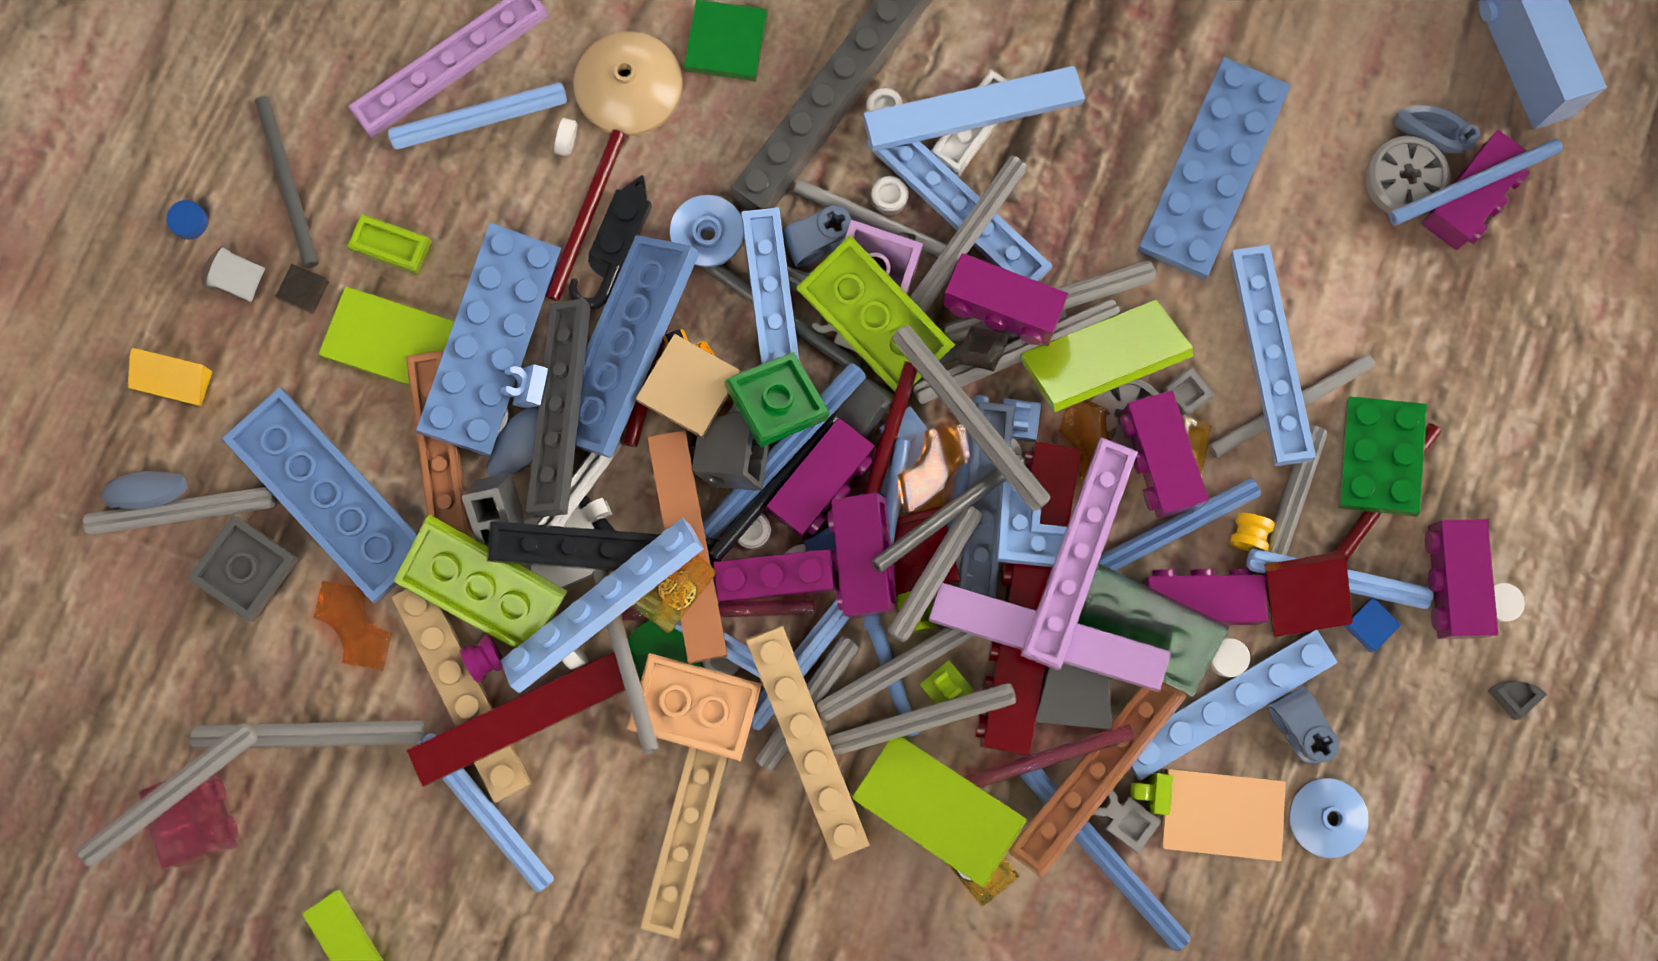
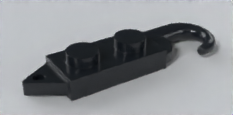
M643 175L639 176L622 190L616 189L589 251L588 262L591 269L603 278L597 294L593 297L585 298L578 292V280L573 278L570 282L569 293L572 300L585 299L591 305L590 310L598 309L606 304L636 235L640 236L652 208L651 201H648ZM638 184H641V185H642V187H640V188H637L636 186H637Z

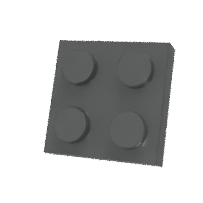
M233 515L187 579L246 620L254 622L299 561V558L240 517Z

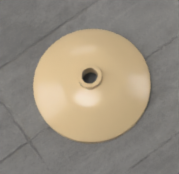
M618 32L596 41L582 55L574 74V93L582 113L594 126L610 134L612 130H618L626 136H637L657 129L675 112L682 95L681 69L672 51L658 39L639 32ZM628 69L631 71V74L627 77L619 75L622 70Z

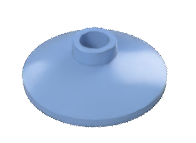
M714 195L693 197L684 202L673 215L670 224L671 241L693 246L700 252L695 266L714 267L730 260L742 245L744 238L742 217L736 207L722 197ZM707 230L715 233L714 238L711 240H704L701 236Z
M1323 778L1313 780L1298 790L1290 805L1289 823L1295 839L1304 849L1320 857L1338 858L1354 851L1363 841L1368 828V812L1363 799L1354 788L1340 780ZM1331 811H1335L1339 817V821L1335 826H1331L1327 821V816Z

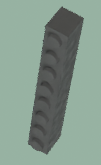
M875 0L731 186L733 202L745 211L774 208L922 16L932 0Z

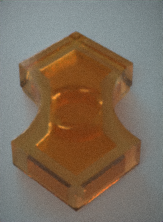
M1084 400L1065 408L1059 428V433L1068 438L1076 449L1081 450L1080 479L1082 481L1085 479L1100 438L1111 441L1106 425L1108 409L1089 400Z
M961 424L925 430L924 447L919 459L911 468L897 474L903 512L943 506V490L948 477L962 464L971 462L966 430Z
M322 580L313 618L327 623L339 636L343 648L342 663L383 671L392 633L377 627L370 620L364 608V593L359 587Z

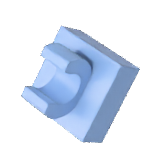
M535 364L524 368L517 366L507 368L504 373L514 376L517 380L516 388L502 387L500 392L504 396L514 397L512 404L514 406L525 409L541 405L548 368Z
M1004 398L1002 404L1015 405L1012 438L1035 443L1038 434L1041 403Z

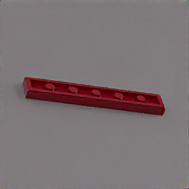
M615 652L408 749L407 753L422 787L428 786L626 691Z

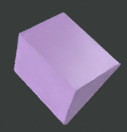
M851 220L845 239L851 235L897 285L908 294L923 243Z

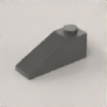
M511 473L475 480L461 495L475 539L487 547L490 521L524 524L522 506ZM522 565L523 567L531 570L530 565Z

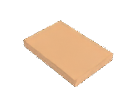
M649 653L640 685L655 737L741 761L762 684ZM631 712L627 730L637 732Z
M1166 769L1165 774L1173 775L1170 815L1162 816L1160 848L1281 861L1286 782Z

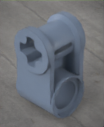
M835 205L829 206L806 219L790 224L782 230L784 245L796 268L806 267L816 262L824 255L834 251L845 240L851 222L850 214L845 208ZM835 222L837 226H841L842 230L836 232L833 228H829V224Z
M1300 687L1268 706L1272 720L1284 734L1296 756L1301 761L1307 764H1317L1330 761L1337 756L1339 751L1338 737L1323 716L1319 704L1308 689ZM1319 739L1322 745L1319 746L1318 752H1313L1310 746L1315 743L1314 740Z

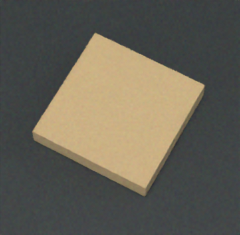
M674 334L635 399L645 407L704 438L729 395L725 387L726 378L741 373V370Z

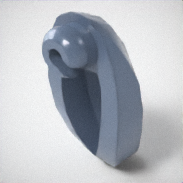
M1419 105L1401 109L1393 119V124L1409 136L1418 137L1432 143L1444 153L1466 152L1475 147L1480 138V131L1475 125L1468 124L1456 114L1436 106Z
M539 407L529 408L520 412L503 428L496 440L487 464V474L489 477L511 473V475L516 474L532 462Z
M133 472L109 481L101 493V498L112 509H117V507L124 509L155 508L179 497L186 491L188 484L184 474Z

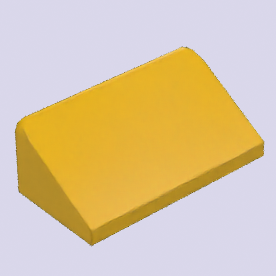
M132 348L129 358L128 388L201 407L213 371L201 364Z

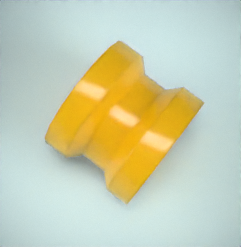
M1238 513L1235 519L1238 527L1236 533L1230 537V545L1248 552L1251 549L1268 551L1269 544L1266 540L1268 534L1274 530V521L1256 514Z

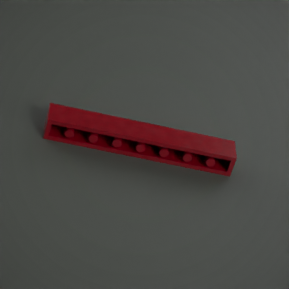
M1036 441L1031 452H1024L1025 466L1050 495V500L1041 508L1040 524L1068 526L1081 456L1080 449ZM1005 562L1001 584L1008 587L1006 598L1001 601L1037 611L1052 567ZM991 641L988 660L994 661L992 677L985 676L982 691L1008 683L1014 689L1016 702L1009 706L988 711L985 715L979 714L975 737L981 738L980 747L1028 756L1031 753L1045 665L1020 656L1022 653L1020 649Z

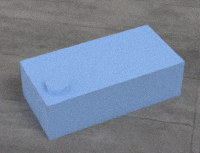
M1569 0L1478 1L1480 16L1490 29L1533 130L1574 117L1607 88Z

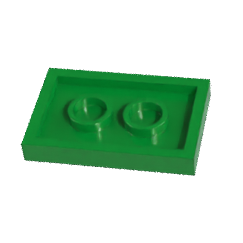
M1348 397L1346 401L1338 508L1414 517L1420 514L1427 404Z

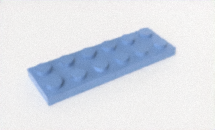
M1223 57L1137 251L1203 280L1208 277L1290 89V84Z
M489 223L416 433L490 457L510 397L504 396L500 392L501 388L506 386L514 388L516 382L514 376L507 375L504 372L505 369L513 366L521 368L561 251L560 247L494 223Z
M639 235L635 236L586 348L575 448L612 458L636 402L635 398L643 386L700 252L693 246Z
M279 387L222 439L373 603H378L397 585L393 580L418 533L297 403Z

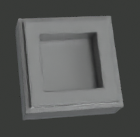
M1192 366L1160 391L1165 393L1173 390L1183 420L1215 396Z

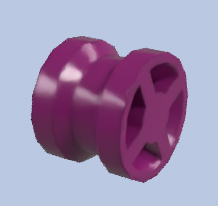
M489 634L481 637L478 644L474 646L466 645L459 649L467 670L477 683L484 680L490 671H500L503 669L501 663L503 659L502 654Z

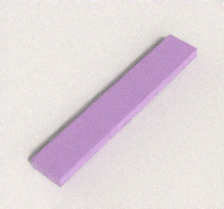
M502 0L348 107L372 139L548 18V12L539 0Z
M1102 437L1098 441L1020 656L1055 670L1061 669L1138 453L1137 451Z
M942 583L939 587L929 620L942 626L1023 650L1036 611ZM1076 624L1063 663L1160 692L1171 652Z

